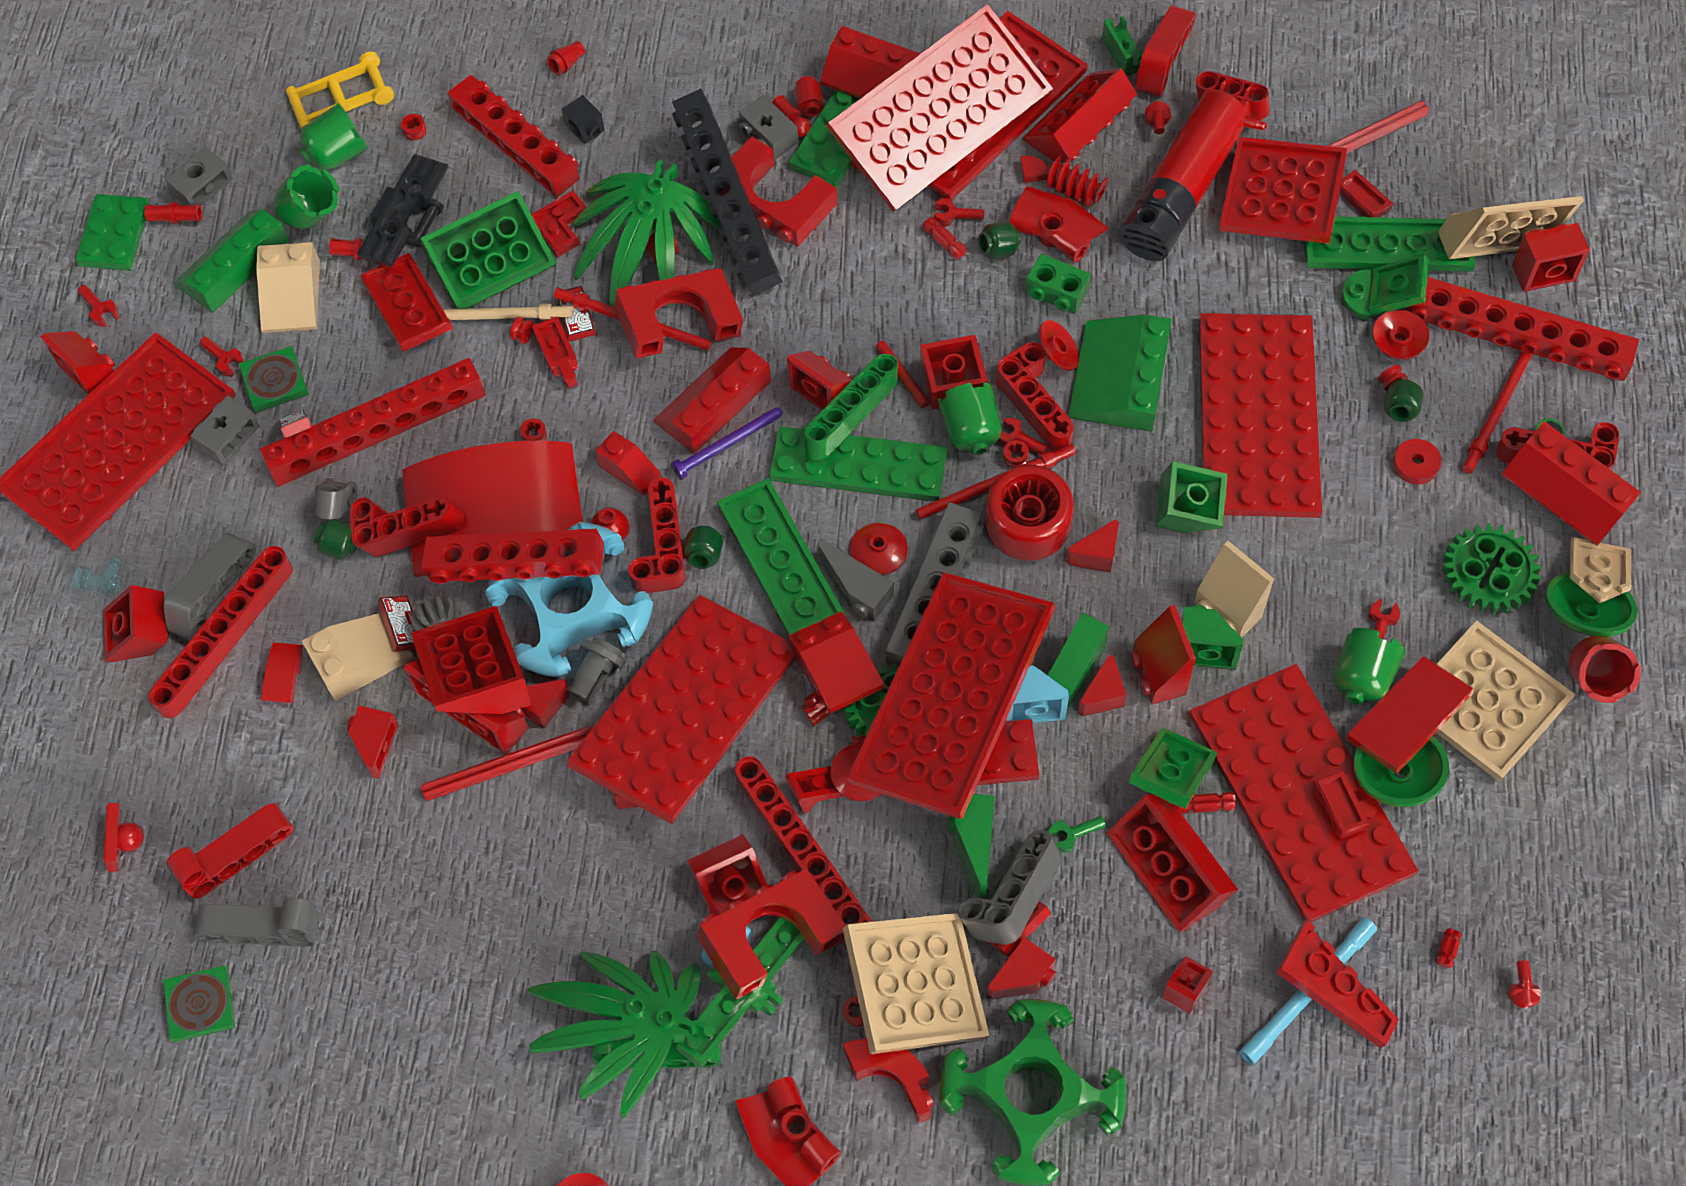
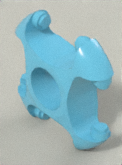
M578 522V524L568 529L597 528L605 543L603 555L612 554L616 556L625 550L621 536L600 525ZM599 574L588 577L562 576L556 579L533 577L530 580L519 578L504 579L502 581L488 580L485 592L492 606L504 604L509 595H517L525 601L538 620L541 635L540 642L536 647L521 643L513 648L520 666L527 670L557 678L568 674V671L571 670L566 656L561 658L560 653L588 637L619 629L620 633L617 636L622 647L636 645L648 626L653 609V601L645 591L636 593L630 606L622 605L608 590ZM571 586L583 587L592 593L591 599L586 606L577 612L562 614L547 608L552 596L563 588Z

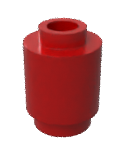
M812 76L799 78L794 87L798 109L804 116H816L824 109L820 84Z

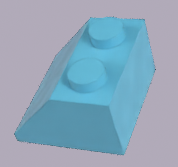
M1034 665L1030 666L1006 721L1032 719V723L1066 720L1069 698L1068 690Z

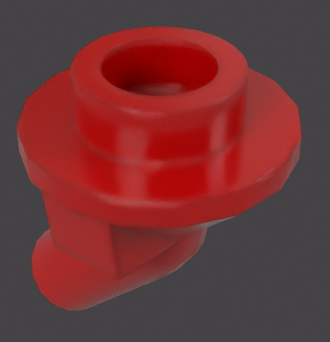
M1162 101L1150 103L1145 110V120L1150 126L1154 127L1155 134H1163L1165 132L1164 126L1171 118L1170 107Z
M1528 960L1517 961L1519 984H1510L1507 996L1513 1001L1514 1005L1520 1008H1531L1532 1005H1537L1540 1002V988L1532 984L1530 962Z

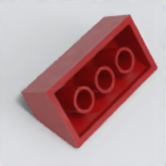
M841 26L830 45L820 84L861 99L921 53Z
M1122 68L1091 72L1047 113L1023 139L1052 161H1055L1061 155V161H1066L1067 159L1073 161L1080 155L1079 151L1085 145L1095 141L1097 134L1114 122L1113 118L1118 113L1126 110L1131 105L1130 101L1137 93Z
M730 347L657 415L653 421L690 452L696 454L771 382L770 365L750 348Z
M1545 421L1526 441L1501 474L1596 546L1599 545L1641 494L1638 489Z
M417 659L407 663L403 669L414 692L434 705L420 660ZM521 709L505 714L444 712L504 755L510 752L529 729L525 720L526 715Z
M1145 795L1106 833L1178 932L1184 931L1218 909L1239 890L1178 808L1157 795Z

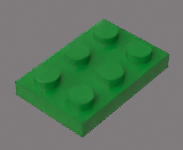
M96 194L75 261L78 266L131 271L146 221L145 207L146 205H151L148 198Z
M1162 727L1132 772L1129 783L1145 792L1157 795L1173 805L1186 809L1213 765L1218 752Z

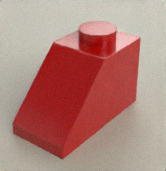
M612 431L596 450L601 469L643 496L648 492L651 481L662 476L661 472L636 444L615 431Z
M358 705L355 715H351L348 721V733L372 777L379 779L398 728V723L393 713Z
M1024 937L988 986L987 997L992 1000L1037 993L1042 985L1047 988L1057 973L1053 970L1056 959Z

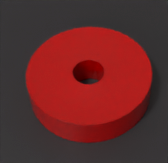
M1410 439L1400 444L1393 458V467L1396 474L1402 480L1411 484H1425L1436 477L1442 460L1439 450L1432 443L1423 439ZM1417 459L1421 464H1417L1413 460Z

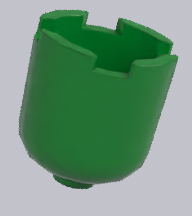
M340 103L307 123L300 132V140L304 147L299 150L308 163L313 161L321 169L330 170L368 150L367 145L362 137L359 136L354 124Z
M310 164L300 166L277 189L274 196V209L278 217L286 225L295 229L312 227L338 206L337 193L339 192V186L335 178L327 170H319L311 167Z
M984 382L982 387L973 388L972 383H967L946 391V398L944 400L939 398L938 403L953 447L973 455H981L988 452L989 448L999 440L1002 434V426L992 385Z
M1353 628L1351 634H1347L1333 673V681L1336 688L1345 696L1348 702L1356 705L1375 703L1388 693L1405 655L1404 647L1397 640L1392 638L1389 643L1378 637L1379 631L1368 628Z

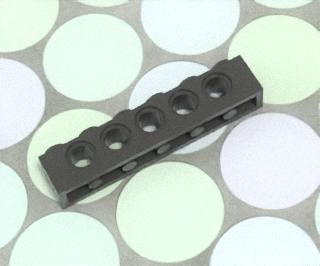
M950 502L948 503L886 649V663L891 665L897 663V666H900L911 642L909 638L914 636L923 617L920 613L926 610L934 593L931 587L938 585L943 572L960 577L965 576V574H962L964 566H970L973 560L975 550L972 547L974 542H980L984 533L985 525L981 524L982 513ZM961 537L964 540L960 542H955L952 540V538ZM950 561L954 564L952 566H944L941 563Z

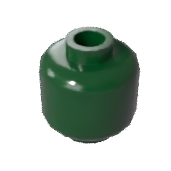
M1008 221L985 225L978 237L981 252L990 259L1014 255L1021 242L1020 232Z
M1411 380L1393 382L1387 389L1384 400L1386 414L1399 422L1411 421L1417 418L1421 412L1424 400L1422 388Z
M329 519L326 523H320L313 541L314 544H317V550L320 554L337 560H343L348 553L353 555L357 548L352 542L350 524L337 519Z
M696 526L687 533L683 549L684 558L693 567L698 569L714 566L720 558L723 546L722 535L710 526Z

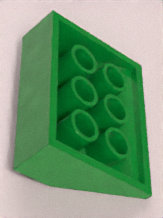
M519 191L420 238V245L457 309H467L557 264Z
M1142 314L1086 321L1068 417L1153 432L1172 319Z

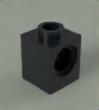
M583 95L562 108L565 126L583 144L597 138L605 130L602 114Z

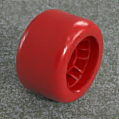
M1022 465L1007 470L993 482L986 498L985 526L990 540L1001 552L1018 560L1035 561L1051 556L1065 544L1071 532L1074 514L1072 492L1064 479L1048 468L1037 465Z

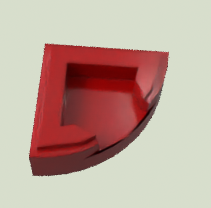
M1020 156L1024 183L1047 180L1050 169L1042 160L1033 156Z

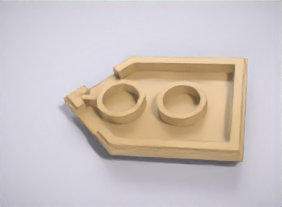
M1572 537L1570 542V578L1599 603L1625 593L1631 589V549L1599 543L1596 546L1589 540Z

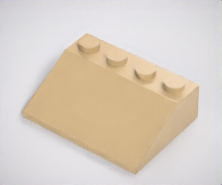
M1582 196L1483 207L1463 213H1455L1446 218V221L1438 230V234L1449 259L1518 251L1525 233L1535 229L1544 230L1565 224L1584 200Z

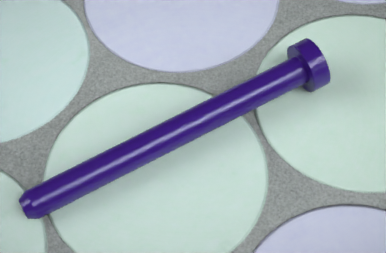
M775 407L681 462L677 459L671 462L674 473L680 480L688 476L687 471L779 419L783 414L782 410L779 407Z

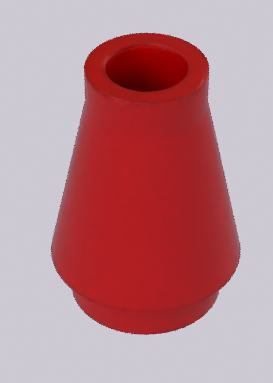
M575 41L572 44L550 51L549 56L546 58L547 64L555 74H565L586 51L580 41Z

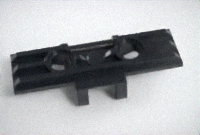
M417 154L413 155L395 188L386 187L370 215L373 227L357 253L359 257L393 267L405 244L421 247L420 238L426 235L437 214H440L444 209L443 204L438 200L432 199V196L449 167L448 164ZM418 184L422 186L421 190L416 193L408 191L412 185ZM422 210H426L415 232H412V229L408 228L407 225L411 213L421 214ZM387 228V231L391 232L392 235L385 234V229Z

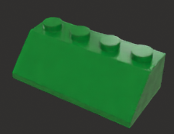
M263 209L249 211L173 282L174 285L214 313L257 272L258 246L286 244L289 241L282 223Z

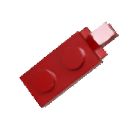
M558 316L532 325L533 333L555 378L562 375L567 389L577 386L578 383L574 370L579 369L577 358Z

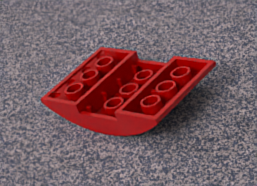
M513 441L480 445L440 454L402 469L406 507L442 496L463 511L464 521L458 529L440 536L568 530L571 526L578 524V522H583L573 446L570 442ZM426 541L411 545L415 577L427 576L421 568Z

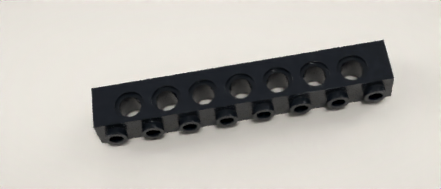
M700 88L672 101L675 112L672 113L673 119L677 127H682L685 134L681 135V139L687 151L692 150L694 157L690 158L695 172H701L703 180H700L699 183L705 196L710 195L712 203L708 204L714 218H719L722 225L718 227L720 235L724 242L729 241L731 249L727 250L733 265L738 264L741 272L737 273L741 286L743 289L748 287L752 295H755L782 283L778 268L703 90ZM701 121L698 126L692 127L694 123ZM710 144L707 149L701 150L704 145ZM720 166L716 172L710 173L714 167ZM730 189L727 194L720 196L723 190ZM739 212L735 218L729 219L732 213ZM749 235L745 241L738 242L741 236ZM758 258L754 265H748L751 259Z

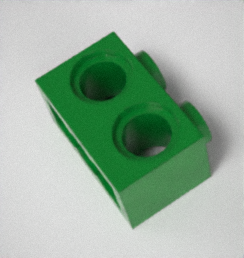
M1040 253L1026 278L1025 294L1030 295L1035 300L1055 305L1062 311L1076 314L1089 290L1091 273Z

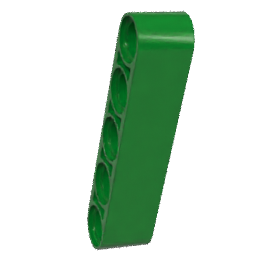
M890 354L876 356L807 425L804 433L805 453L810 459L822 460L828 457L897 386L898 361L896 357Z

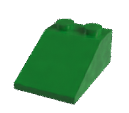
M973 794L962 819L949 816L948 832L954 833L955 848L976 898L986 899L995 796Z

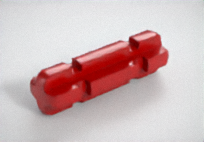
M929 217L923 222V230L929 235H933L932 238L946 251H950L949 254L953 258L959 260L966 254V246L960 241L956 242L957 238L943 225L939 226V221L934 217Z
M1223 792L1220 796L1217 793L1194 794L1186 809L1178 805L1175 806L1181 813H1189V810H1193V813L1218 811V808H1222V811L1235 809L1236 798L1233 792Z

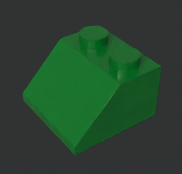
M1172 461L1160 476L1155 527L1181 533L1221 529L1224 519L1227 474Z
M1201 605L1184 607L1181 622L1196 657L1194 666L1236 670L1244 639L1215 609H1207Z

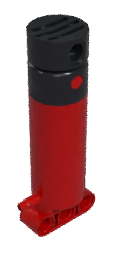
M1212 71L1202 72L1196 77L1197 104L1119 229L1121 242L1130 252L1140 258L1155 262L1164 260L1168 256L1244 128L1262 131L1266 129L1267 123L1261 121L1270 113L1269 91L1266 86Z

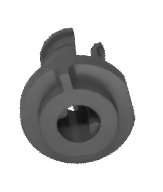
M593 637L592 641L586 639L582 641L580 647L587 653L575 673L572 685L566 689L572 692V695L590 704L593 703L594 700L592 699L595 693L602 687L612 667L622 669L628 658L620 649L598 637Z

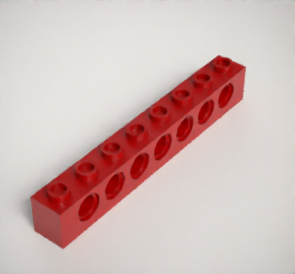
M1427 277L1425 302L1406 308V311L1418 315L1424 322L1437 325L1442 329L1457 331L1472 338L1484 339L1494 342L1496 345L1507 346L1522 352L1528 351L1531 355L1541 356L1556 363L1568 364L1582 371H1591L1604 375L1609 379L1625 381L1632 368L1640 340Z
M469 357L310 426L311 428L260 448V451L277 486L280 487L485 397L486 394L481 379Z

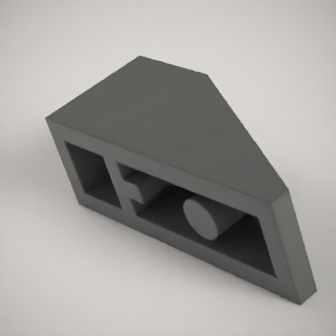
M820 539L818 542L819 558L852 611L861 618L868 617L875 622L894 596V582Z

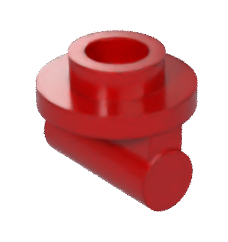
M816 691L804 699L805 704L802 706V710L813 727L832 714Z

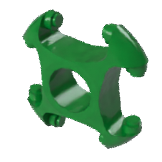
M1041 999L1016 1000V1002L1010 1005L1006 1013L1015 1024L1019 1022L1023 1025L1025 1022H1028L1032 1030L1009 1055L978 1072L966 1073L963 1071L968 1067L966 1062L969 1059L960 1047L946 1054L939 1078L940 1106L945 1112L953 1116L963 1108L962 1102L964 1098L962 1095L968 1094L984 1104L1002 1122L1019 1152V1158L1013 1161L1009 1155L1006 1157L1000 1155L990 1163L993 1173L999 1180L1022 1186H1049L1057 1179L1060 1172L1052 1161L1046 1162L1042 1160L1037 1164L1033 1159V1154L1055 1129L1088 1111L1096 1110L1101 1112L1098 1115L1100 1121L1097 1124L1106 1136L1114 1134L1119 1130L1123 1123L1127 1104L1126 1078L1119 1069L1113 1066L1101 1076L1104 1079L1101 1084L1105 1089L1099 1090L1092 1087L1064 1062L1046 1031V1028L1051 1024L1056 1029L1059 1027L1065 1029L1075 1020L1067 1006ZM1033 1069L1046 1073L1055 1081L1060 1091V1101L1053 1109L1043 1114L1030 1115L1019 1111L1010 1103L1005 1094V1085L1014 1074L1022 1070Z

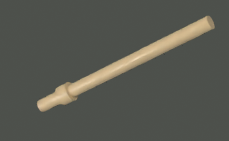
M539 304V307L443 309L449 320L516 319L520 316L523 318H539L540 321H545L557 316L574 317L573 306H552V304Z

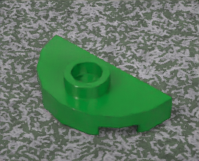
M1371 269L1360 270L1351 274L1345 281L1341 294L1344 307H1348L1355 314L1356 318L1369 321Z

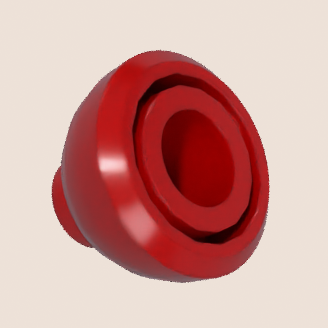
M613 507L600 509L594 514L590 522L616 532L621 536L622 541L626 539L630 531V523L627 516L619 509Z

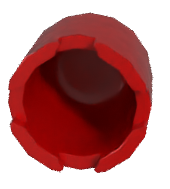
M1589 636L1584 638L1573 647L1569 655L1568 667L1572 678L1590 698L1601 703L1617 702L1618 699L1623 698L1628 693L1634 692L1640 681L1641 666L1638 664L1636 656L1628 647L1610 637Z

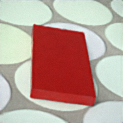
M410 253L398 257L393 267L381 265L360 275L363 284L402 352L453 329L450 320Z
M1422 656L1347 734V740L1397 774L1470 698L1474 688L1425 656Z

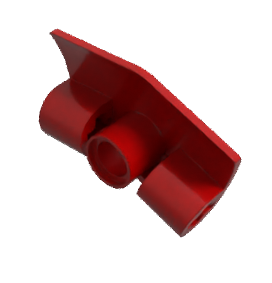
M1026 186L1010 218V223L1019 232L1031 236H1039V241L1042 245L1055 247L1074 263L1079 262L1086 255L1092 239L1108 231V227L1073 200Z
M784 1077L772 1082L767 1086L766 1092L737 1099L736 1105L756 1156L784 1186H811L841 1156L842 1152L810 1120L793 1077ZM799 1121L806 1125L804 1131L799 1134H793L789 1131V1127L794 1122Z

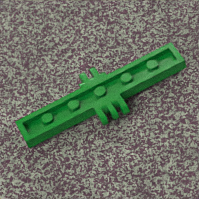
M780 917L753 950L768 973L763 986L735 1000L718 971L713 968L708 971L707 976L719 985L722 990L697 1019L707 1023V1032L705 1036L698 1033L692 1034V1036L699 1038L700 1046L697 1051L690 1049L685 1043H678L675 1048L698 1067L702 1068L748 1009L755 1013L762 1010L771 1016L775 1012V1007L772 1004L779 1006L782 1003L783 999L774 992L776 986L771 981L804 941V937L791 921Z

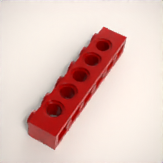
M470 74L447 92L451 107L457 114L555 198L559 197L580 180L578 173L579 165L572 155H566L561 151L559 145L553 139L548 140L535 124H529L519 110H513L509 107L501 95L496 96L483 80L479 81Z
M597 528L426 537L421 568L431 582L445 584L448 581L470 583L476 580L502 581L512 578L530 580L533 577H549L553 579L562 576L588 577L601 574L605 543Z

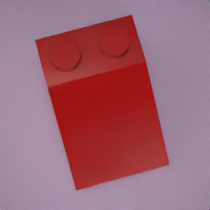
M1175 605L1169 606L1135 639L1133 652H1130L1133 668L1135 670L1139 669L1142 676L1140 678L1142 692L1145 696L1149 695L1152 705L1187 694L1196 659Z
M842 611L788 635L797 663L830 713L885 688L854 627Z

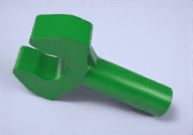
M1102 816L1073 827L1067 825L1063 820H1059L1050 827L1048 832L1052 837L1058 834H1063L1066 837V840L1060 841L1056 845L1060 853H1068L1074 850L1076 838L1105 828L1106 824Z

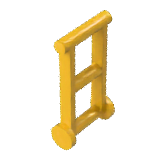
M366 52L359 57V64L298 88L294 86L286 88L287 96L300 129L302 130L307 123L334 106L332 105L306 115L300 99L328 87L331 90L335 103H340L345 112L372 101L380 105L391 102L395 94L391 87L385 86L377 66L380 64L378 54ZM368 72L375 88L346 100L339 83Z

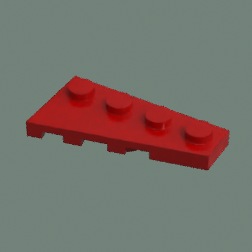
M1307 919L1298 929L1276 973L1379 1048L1386 1046L1399 1019L1371 988L1366 989L1357 979L1356 976L1358 974L1350 965H1344L1334 954L1335 948L1327 940L1323 941L1314 932L1315 926Z

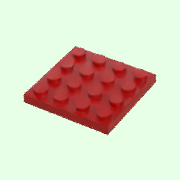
M1239 137L1220 220V231L1330 244L1348 148Z

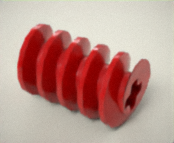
M1062 155L1059 156L1049 170L1047 177L1048 188H1056V191L1060 194L1066 192L1068 198L1075 197L1078 203L1085 201V206L1088 208L1098 203L1106 191L1109 178L1106 177L1099 183V173H1095L1092 178H1089L1090 169H1085L1081 174L1079 173L1080 164H1076L1073 169H1070L1071 160L1067 159L1062 165Z

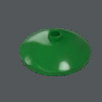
M1570 572L1555 577L1549 583L1545 594L1546 604L1554 617L1567 628L1587 636L1611 637L1622 634L1633 626L1638 614L1637 604L1628 591L1599 603L1570 578Z
M1432 736L1397 773L1403 775L1404 778L1396 777V773L1358 747L1354 757V772L1363 790L1377 801L1395 807H1413L1432 800L1441 792L1448 779L1449 760L1442 744Z

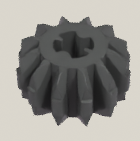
M435 595L433 599L425 598L424 603L415 604V610L411 612L414 631L461 617L459 605L456 604L455 600H450L449 596L439 598L438 595Z

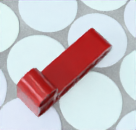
M1173 5L1169 7L1144 50L1137 76L1136 90L1158 97L1163 95L1170 68L1192 31L1196 12Z
M1029 342L999 361L997 384L1048 447L1055 451L1072 444L1074 424L1036 379L1044 372L1046 352L1040 343ZM1028 392L1031 393V395H1024L1022 393ZM1045 412L1048 415H1040L1038 413Z
M1609 422L1598 423L1594 427L1587 443L1569 439L1610 470L1614 466L1620 436L1619 430L1614 424ZM1517 427L1506 429L1495 450L1497 458L1509 464L1535 431Z
M658 477L651 481L648 488L656 555L636 558L628 566L630 581L636 592L645 591L646 593L675 590L680 588L686 581L675 488L670 479ZM660 495H665L666 502L661 503ZM665 518L671 519L669 522L666 523L660 522L662 519ZM669 543L675 544L670 548L663 547L664 545ZM670 569L678 570L673 574L666 573ZM641 573H648L644 578L637 577Z
M442 496L428 499L389 514L384 508L369 498L360 497L352 504L350 509L351 538L354 545L371 556L379 557L426 541V537L440 536L458 529L464 521V513L458 506Z
M270 803L196 854L189 847L175 851L167 859L166 865L192 899H199L288 838L293 832L294 827L276 803Z

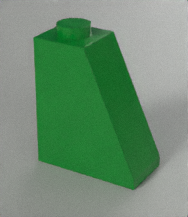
M1082 612L1048 674L1050 678L1068 690V707H1070L1102 657L1106 647L1109 626Z

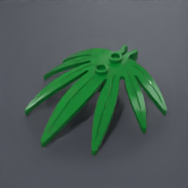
M658 159L656 171L652 175L637 172L620 173L599 181L586 191L587 197L602 193L607 194L590 204L575 219V228L620 202L626 201L603 221L590 239L574 273L575 280L581 277L631 214L615 254L610 286V306L614 307L616 289L629 286L646 248L651 230L656 228L655 251L659 279L674 278L675 245L670 211L675 213L683 230L710 265H713V257L706 236L689 208L716 229L722 225L719 218H714L708 205L710 203L689 187L673 181L678 174L677 164L672 163L671 168L666 170L663 175L664 164L662 160Z
M651 951L649 958L650 970L653 981L658 989V992H654L638 974L622 963L603 955L581 952L579 953L581 960L633 995L609 986L579 981L550 982L531 986L528 988V994L557 1005L590 1014L619 1019L620 1021L592 1020L570 1024L555 1029L530 1043L529 1050L530 1053L552 1052L634 1037L633 1040L617 1047L606 1055L589 1073L579 1089V1098L583 1100L610 1083L639 1059L629 1075L622 1095L620 1115L622 1118H625L655 1078L668 1054L671 1044L685 1043L687 1047L697 1051L700 1046L699 1038L692 1036V1034L698 1033L705 1036L707 1032L706 1022L700 1020L691 1021L686 1017L700 986V965L693 963L687 966L682 971L678 980L677 990H675L673 975L667 961L657 951Z

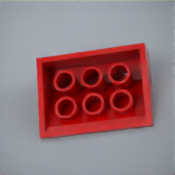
M497 606L411 632L436 711L505 714L531 705L522 671Z

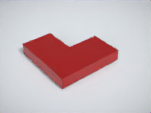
M573 190L531 214L546 244L557 258L580 245L578 237L568 225L573 223L587 207Z

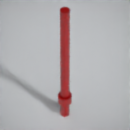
M559 287L554 292V298L571 303L574 308L583 311L588 309L619 320L615 307L590 299V295L582 292L576 294ZM659 323L665 337L708 352L710 351L712 346L711 340Z
M1521 351L1478 437L1472 440L1468 448L1469 454L1462 466V470L1465 473L1471 474L1479 459L1483 458L1488 450V441L1532 357L1528 351Z
M1070 444L1053 452L1051 450L1039 454V458L1022 465H1037L1049 469L1056 466V462L1075 455L1076 451L1074 446ZM1001 474L917 508L916 514L919 520L945 510L949 502L957 505L989 491L993 482Z

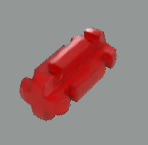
M1452 928L1445 930L1436 959V964L1439 966L1451 968L1454 965L1453 960L1456 958L1460 945L1459 940L1462 938L1460 931Z

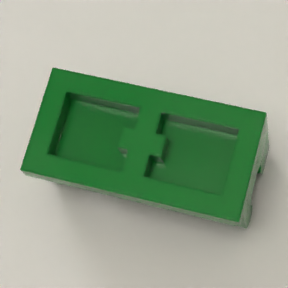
M1121 16L1119 24L1113 27L1111 18L1106 19L1103 24L1102 40L1119 69L1122 68L1126 76L1138 73L1144 51H1139L1126 29L1127 22L1125 18Z

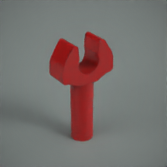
M949 198L935 201V210L947 211L946 213H934V218L940 222L939 225L949 227L955 218L984 220V209L958 208L953 204L952 199Z
M86 285L78 288V293L93 308L89 316L95 325L107 327L102 318L104 313H111L115 319L119 318L118 309L111 299L101 302Z
M207 336L201 338L199 344L218 359L215 365L218 372L224 376L234 377V373L228 364L230 362H237L239 365V363L244 362L240 351L234 348L226 352Z
M1004 418L1003 426L1011 430L1012 433L1007 434L1002 431L998 440L1002 446H1005L1009 441L1020 440L1026 443L1030 450L1038 454L1047 451V445L1022 432V422L1020 420Z
M1378 599L1371 606L1368 617L1376 623L1374 630L1380 632L1378 637L1384 639L1387 626L1397 625L1400 618V610L1397 603H1394L1390 614L1384 615L1380 611L1382 599Z

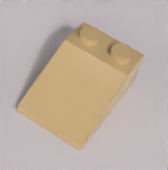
M312 242L258 246L257 282L262 333L317 329L320 260Z
M1227 541L1200 584L1194 603L1207 609H1215L1243 637L1262 618L1274 578L1231 542Z
M381 613L328 626L302 640L335 701L415 659L410 650L393 651Z

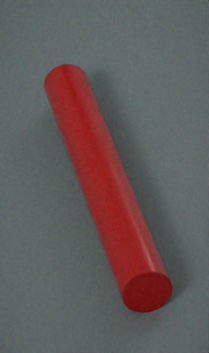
M884 340L876 344L880 354H890L896 357ZM897 358L898 378L921 408L927 407L930 404V400Z

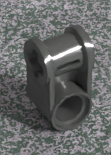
M326 478L323 483L316 487V516L323 519L342 517V514L357 499V483L353 481L340 483L334 482L332 478Z

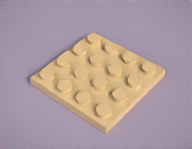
M1476 620L1437 663V665L1474 689L1470 698L1436 734L1498 782H1501L1570 703L1575 694Z
M958 913L848 924L843 928L870 1054L975 1041L989 1037L963 923Z

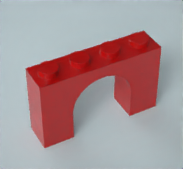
M753 136L732 156L759 225L764 229L773 231L786 243L790 242L799 247L837 205V188L816 175L795 197L789 200L770 202L760 198L753 190L756 184L774 166V155L771 147ZM730 189L723 190L720 196L727 194Z
M721 268L703 270L690 275H678L670 279L653 280L641 285L625 286L621 289H616L614 307L635 359L662 353L665 336L655 312L668 304H685L696 309L703 316L714 342L740 337L743 318Z
M807 868L799 873L796 871L789 872L781 878L780 883L772 887L769 884L758 889L750 899L746 901L744 899L736 900L728 906L727 911L719 915L712 913L700 922L701 925L696 938L735 1000L763 986L768 975L747 940L746 927L753 920L766 915H776L791 921L798 928L815 956L843 941V928L845 925Z

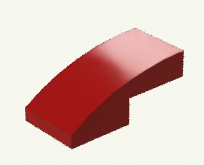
M272 643L264 675L261 700L294 703L296 675L300 674L303 645Z

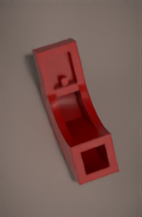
M867 1038L852 1040L843 1044L844 1054L857 1081L869 1076H884L892 1079L905 1092L918 1122L922 1123L931 1118L930 1108L934 1106V1103L927 1088L921 1090V1087L929 1084V1075L921 1062L906 1049L870 1054Z

